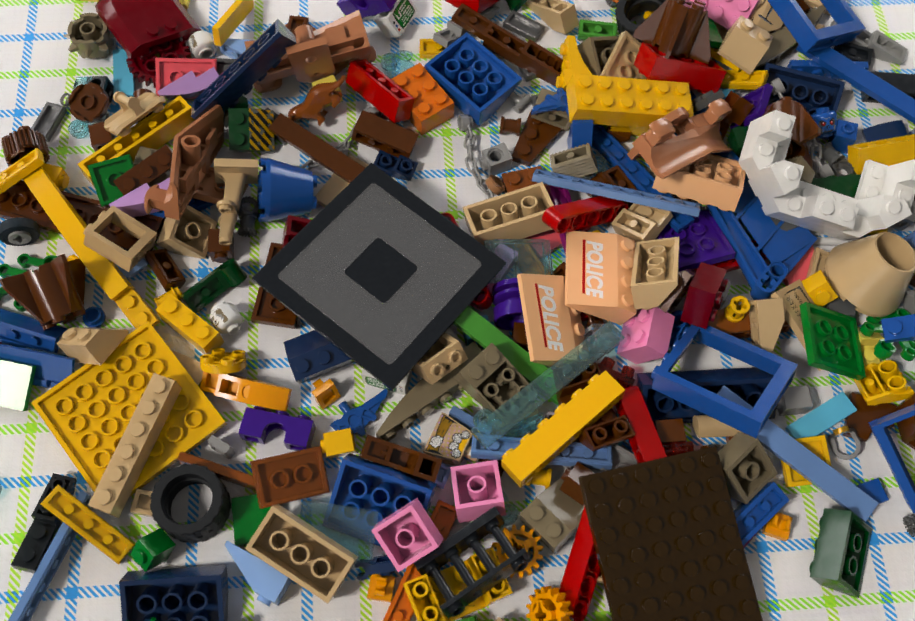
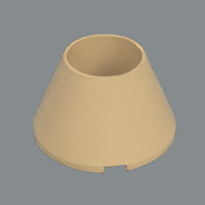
M881 232L835 246L825 259L826 276L836 294L843 301L847 299L855 305L856 311L871 317H886L895 312L903 300L915 272V251L899 235L891 232Z

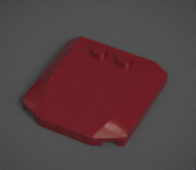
M101 0L96 5V12L131 59L148 54L149 47L179 37L187 41L194 32L201 31L179 0Z

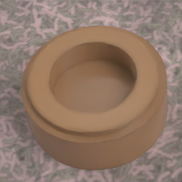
M490 175L485 180L487 187L494 194L500 195L505 190V185L495 175Z

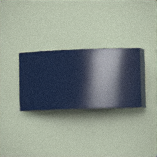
M902 120L862 129L865 142L908 135Z
M380 150L373 164L390 177L411 181L418 162L403 155H399V158Z

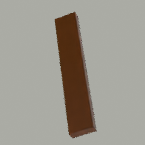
M282 113L268 127L271 133L348 183H351L365 169L364 166Z

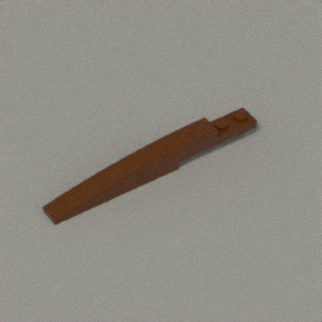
M463 3L459 6L452 16V22L484 41L482 45L514 65L526 69L529 73H534L536 77L556 87V78L562 72L563 59L531 39L527 43Z

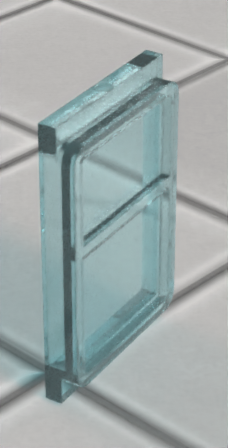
M494 239L484 241L486 248L506 262V265L489 284H496L504 279L517 278V274L520 273L553 275L550 240Z
M302 501L300 518L359 556L358 559H372L376 537L371 530L378 522L379 512L330 503Z

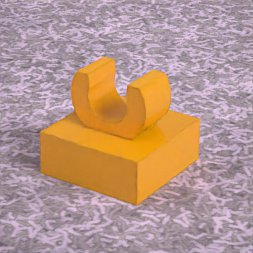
M318 379L313 383L316 389L311 393L322 410L341 397L331 379L324 383L321 379Z
M777 512L763 526L762 534L787 541L793 517Z
M372 574L367 599L391 603L396 578L394 576Z

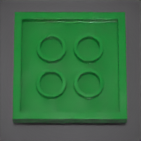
M808 302L799 305L808 365L856 380L866 378L856 318Z

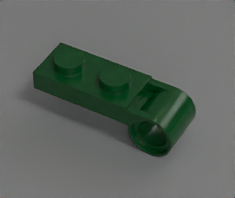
M232 258L214 269L180 295V297L194 313H197L228 288L241 284L247 278V275L237 261Z

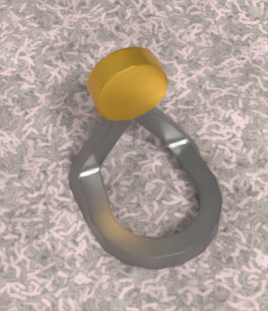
M843 426L834 429L833 434L827 437L832 451L840 459L851 460L860 453L861 444L857 431L854 428ZM843 433H850L856 443L854 453L851 455L841 454L837 450L834 437Z

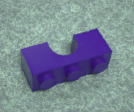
M338 0L336 4L345 16L359 10L363 19L364 17L391 11L396 0Z
M254 406V408L246 407L238 434L242 440L265 444L267 435L271 431L281 429L286 432L283 442L285 447L290 450L299 451L311 448L316 426L314 421L308 416L298 415V417H293L284 411L273 413L268 412L263 407Z

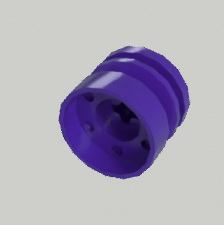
M510 278L497 282L492 288L493 304L495 305L493 310L494 324L500 329L513 331L514 322L524 323L518 279Z

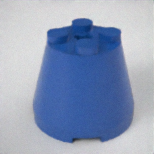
M260 158L259 167H263V170L259 171L257 186L258 209H262V214H258L259 222L285 219L288 215H304L311 213L312 209H316L317 197L313 196V188H317V175H313L310 170L270 158Z

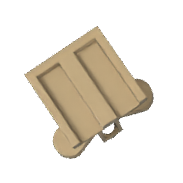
M214 158L215 183H225L224 198L218 201L216 205L218 211L222 213L217 221L220 227V245L232 244L245 184H258V159Z

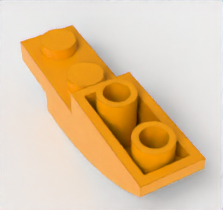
M203 372L200 385L202 391L213 393L215 396L284 412L288 409L292 389L234 374Z

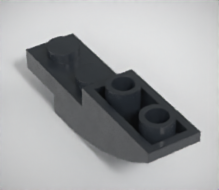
M53 473L31 515L34 521L11 563L14 569L35 573L63 523L40 504L57 485H60L73 496L77 482L76 478Z

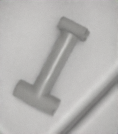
M514 92L508 97L516 103L513 109L517 113L532 100L528 94L521 98Z

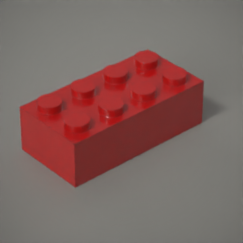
M641 43L633 65L639 69L640 74L647 77V80L689 83L690 91L697 89L703 94L711 90L713 93L719 91L727 71L711 58L708 64L689 57L684 58L686 54H681L680 57L670 55L669 59H666V53L659 51L658 45L653 47L652 44Z

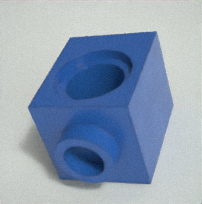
M838 119L837 130L833 132L832 136H829L828 142H831L838 152L847 154L848 145H853L856 141L858 124Z

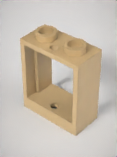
M113 205L107 211H102L97 221L93 224H88L83 232L85 235V246L127 272H130L146 255V252L154 247L157 232ZM110 223H113L139 240L126 251L99 233Z
M444 333L413 367L412 371L433 385L468 360V357L460 342Z

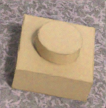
M136 489L130 512L132 514L152 517L150 497L153 491Z

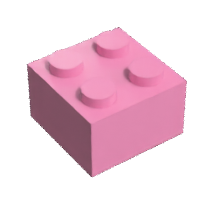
M658 307L649 310H638L636 315L623 324L618 341L617 354L635 364L663 358L668 352L675 316L668 312L665 313Z
M497 460L450 467L455 509L459 523L474 521L494 506L501 516H506Z
M418 498L378 522L371 530L398 572L438 548L444 539Z

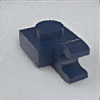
M387 555L376 556L371 560L359 559L354 564L355 567H363L365 569L364 573L357 575V580L367 579L370 573L371 575L387 576L396 570Z

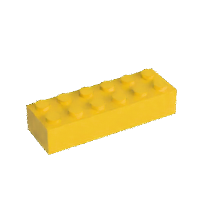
M573 74L566 87L570 123H572V120L593 119V124L650 128V123L663 118L680 107L686 109L689 117L694 116L689 83Z

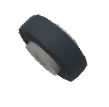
M16 217L0 223V240L7 245L24 246L32 244L39 239V225L32 219Z

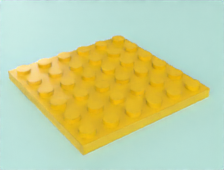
M149 321L128 334L102 365L85 364L31 402L93 492H95L153 373L175 380L182 389L130 496L136 492V489H141L176 463L180 452H191L211 437L212 434H215L227 425Z

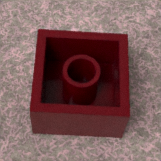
M703 262L700 263L689 285L680 321L707 329L710 321H715L718 309L720 310L723 302V292H725L729 281L725 279L726 269Z

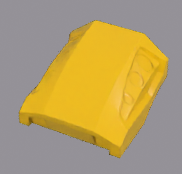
M885 360L880 364L871 363L865 365L866 378L862 380L854 379L867 405L892 403L907 399L914 394L913 389L908 386L902 372L900 373L896 361Z

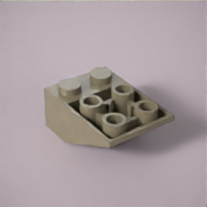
M493 343L488 345L454 377L473 399L505 425L538 395V392Z

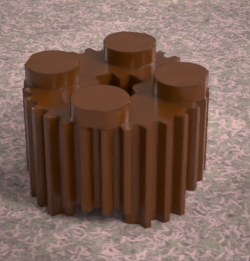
M20 126L17 132L13 131V133H9V136L6 135L1 139L8 167L35 148H38L43 153L45 163H48V160H50V152L44 135L41 132L38 133L37 130H31L29 126Z

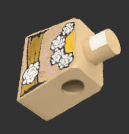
M442 412L423 453L443 459V463L452 466H460L464 457L474 462L478 460V458H471L472 445L470 443L473 432Z

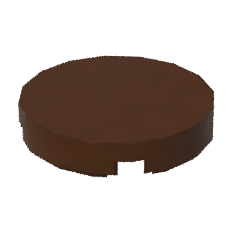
M92 82L78 85L69 97L70 112L76 119L84 123H94L101 120L109 108L107 92L101 86Z

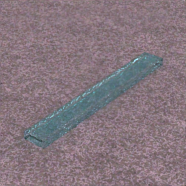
M608 321L472 428L470 432L486 450L623 341L625 337L611 321Z

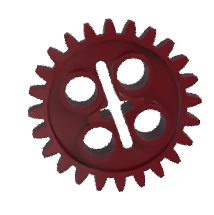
M179 37L149 47L148 54L133 59L127 54L128 59H126L129 72L132 73L134 79L138 78L139 83L145 81L147 87L153 83L154 88H156L155 58H192L189 46H186L185 40L180 41Z

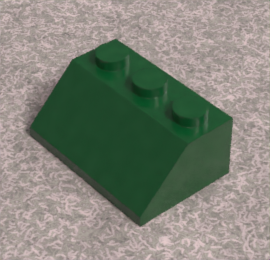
M824 508L823 516L819 521L820 531L818 539H816L814 545V559L810 564V577L821 586L859 598L872 529L853 511Z

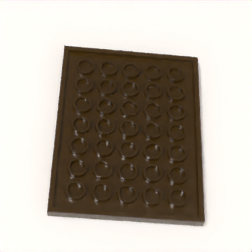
M716 446L578 477L612 621H763Z

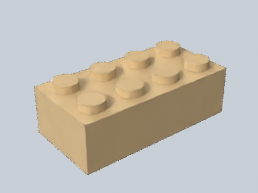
M543 182L462 207L471 237L488 249L497 247L499 243L505 245L552 230V228L542 222L545 210L554 206Z
M279 504L273 505L245 547L247 551L327 604L333 599L359 556Z

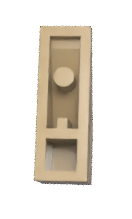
M527 0L525 2V5L557 32L567 34L579 25L575 5L562 0Z
M783 298L748 300L750 304L749 317L752 345L773 353L785 321L786 305L783 302Z

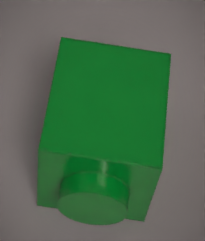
M159 528L138 539L130 555L147 572L167 561L176 544Z

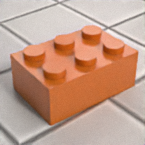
M421 63L391 79L415 98L409 121L421 135L454 117L453 100Z

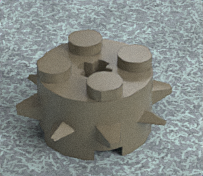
M84 13L80 15L81 18L69 23L67 28L68 34H65L64 37L72 41L68 49L70 52L77 51L82 58L90 59L106 58L110 55L115 36L98 14Z

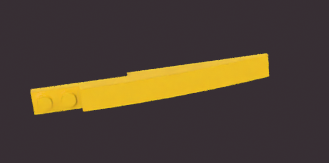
M40 166L23 178L65 240L108 297L115 301L133 326L137 329L147 321L153 327L159 324L161 321L119 268L110 260L84 245L85 235L83 232L87 224L44 169Z

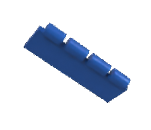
M0 344V359L36 366L33 381L35 386L49 388L51 385L52 388L74 373L75 358Z

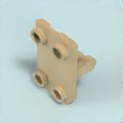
M117 91L113 94V100L120 105L121 109L105 120L104 128L116 136H126L132 131L130 127L152 111L154 113L162 111L165 107L163 103L167 100L163 96H157V94L145 92L135 98L128 97L125 93Z

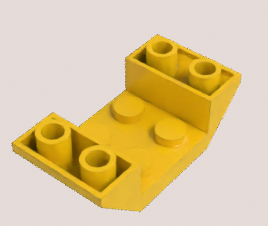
M493 547L486 549L496 567L499 566L500 562ZM476 554L463 561L475 581L488 573ZM454 565L440 571L454 595L467 588ZM425 574L403 583L418 621H455L513 593L506 578L467 605L461 614L448 619L440 608L446 600L431 576Z

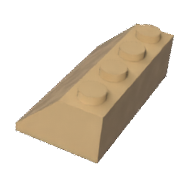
M679 237L636 242L630 286L635 309L649 310L658 307L678 286Z

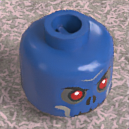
M829 107L817 108L816 112L811 114L821 128V135L817 136V138L832 136L833 132L837 130V113L829 110Z

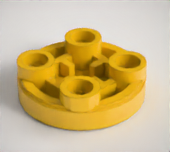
M213 348L211 354L200 356V369L211 374L235 373L245 369L247 366L244 350L225 352V348Z

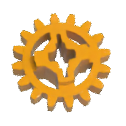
M513 524L511 531L504 527L502 531L513 547L517 550L524 548L526 552L533 549L532 560L524 570L518 572L519 579L523 578V572L531 576V568L536 570L539 568L536 560L542 561L543 556L538 554V552L544 549L543 546L537 545L540 537H532L533 529L528 533L525 532V525H522L520 530H517L515 524ZM515 536L523 537L526 540H519ZM492 542L491 547L496 549L495 553L500 564L509 559L505 552L504 554L501 553L500 544Z
M541 587V589L534 590L535 595L529 596L532 603L526 604V607L530 610V613L526 614V618H530L531 621H571L569 616L573 615V611L568 610L571 602L564 600L566 594L564 592L559 593L558 587Z

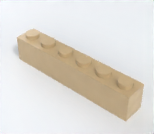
M153 373L88 506L111 516L120 517L182 389L175 380Z

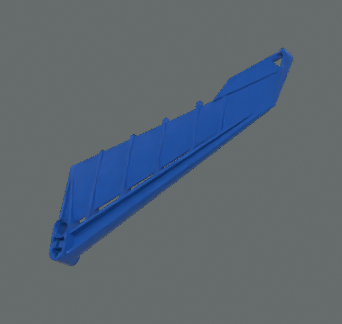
M690 91L691 100L697 98L694 95V93ZM706 107L695 112L694 115L704 113ZM733 151L711 153L739 161V157ZM746 174L743 191L735 210L736 216L732 211H722L716 206L707 205L736 252L735 260L751 288V297L754 300L769 299L770 295L777 290L788 274L816 242L817 237L803 227H797L788 231L780 229L781 225L785 222L782 220L775 225L772 219L764 214L761 208L763 206L758 196H755ZM739 220L743 222L749 233L752 235L756 243L759 245L757 248L754 246L749 236L739 223ZM761 250L770 261L771 264L769 266L766 264V262L760 255L759 252Z

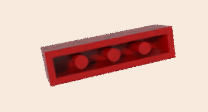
M366 59L350 61L346 83L354 91L363 96L366 101L375 106L377 110L382 112L392 122L399 123L410 119L415 98Z

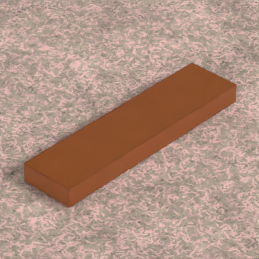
M183 451L180 452L177 458L181 465L193 463L205 466L222 480L256 491L253 475Z

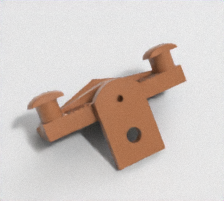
M357 10L315 31L307 24L298 26L295 29L296 44L285 47L287 53L281 57L282 60L275 68L271 67L262 81L259 82L257 80L254 83V88L258 93L277 90L282 85V78L292 75L296 76L298 82L311 83L332 75L336 71L334 64L344 60H348L349 63L350 61L366 59L370 63L374 62L376 51L369 44L360 11ZM252 40V41H244V42H245V47H246V49H247L255 40Z
M722 98L708 104L709 108L704 113L689 117V113L684 107L677 108L663 118L650 123V129L646 133L641 134L632 143L634 147L627 155L631 160L643 157L655 175L665 179L692 163L694 166L701 164L710 156V153L731 152L732 149L721 138L720 122L728 114L732 113V109Z
M215 105L174 136L168 190L160 189L159 185H153L148 189L144 197V208L147 214H150L152 209L164 211L165 217L180 220L192 198L214 204L223 200L224 189L219 187H225V183H215L214 167H210L224 144V112L221 105ZM245 184L243 195L246 189L248 188L249 184Z

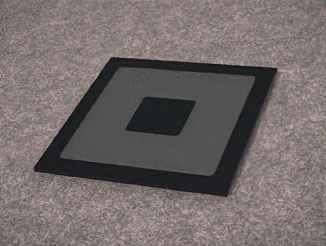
M370 163L252 277V280L393 391L506 265V262L384 171Z

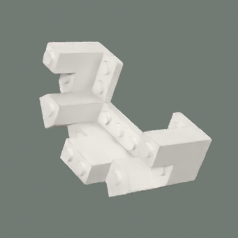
M774 110L750 122L738 162L742 170H745L749 178L748 182L755 196H758L763 206L761 208L766 216L839 240L860 238L874 230L887 229L912 215L910 209L915 195V159L891 166L866 160L855 198L801 181L804 166L785 160L793 134L792 129L796 119L795 116Z

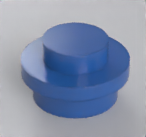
M89 307L85 310L87 314L83 315L82 318L87 327H100L105 322L106 315L99 307Z

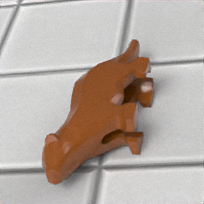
M343 75L338 81L321 83L312 87L305 100L289 110L288 118L292 121L317 119L320 126L326 118L324 117L328 113V111L324 110L325 106L332 102L331 106L335 109L340 103L343 94L335 90L343 84L346 75Z

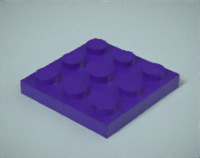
M708 209L700 211L698 217L692 216L695 219L694 223L678 234L667 224L656 238H680V272L687 269H696L701 262L712 265L735 258L736 254Z

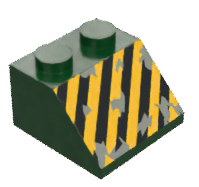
M228 108L229 150L233 152H275V135L268 129L274 121V111L253 108Z

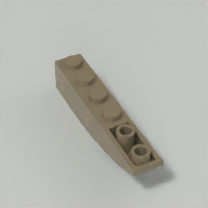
M824 5L818 8L814 7L806 14L814 27L826 9ZM785 24L780 30L770 32V35L773 36L772 42L754 70H762L766 63L778 64L797 48L799 44Z
M475 341L463 348L468 360L436 383L431 385L422 378L392 410L377 431L376 437L388 442L396 437L398 431L403 428L405 430L415 424L417 418L429 415L433 412L435 406L439 403L445 404L457 391H464L454 377L482 352Z

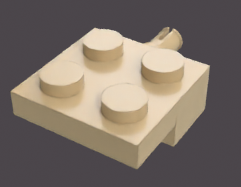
M633 203L628 210L623 208L611 225L617 234L635 240V243L655 240L672 219L673 215L668 210Z

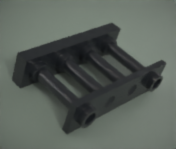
M495 506L443 541L438 548L414 562L421 575L427 574V576L432 577L446 600L440 608L448 619L461 614L467 605L513 573L524 570L531 561L524 548L516 552L501 530V525L505 522ZM488 534L494 535L509 558L497 567L480 543L481 539ZM468 548L474 550L488 572L477 581H475L460 558L461 553ZM448 562H452L467 586L457 595L453 594L439 571Z

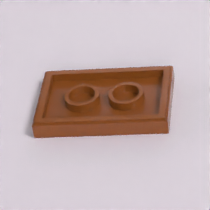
M321 446L250 461L259 509L330 492Z

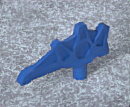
M558 88L557 94L553 96L547 94L545 101L533 106L531 115L557 110L566 111L569 117L567 93L563 88Z
M384 389L357 408L351 409L348 403L343 401L338 405L344 414L343 417L331 423L330 426L335 431L351 428L353 434L358 433L361 437L366 434L364 428L370 421L375 422L377 419L375 414L382 401L387 398V389Z

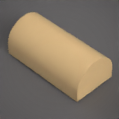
M708 415L693 416L692 427L699 438L735 436L738 432L743 433Z

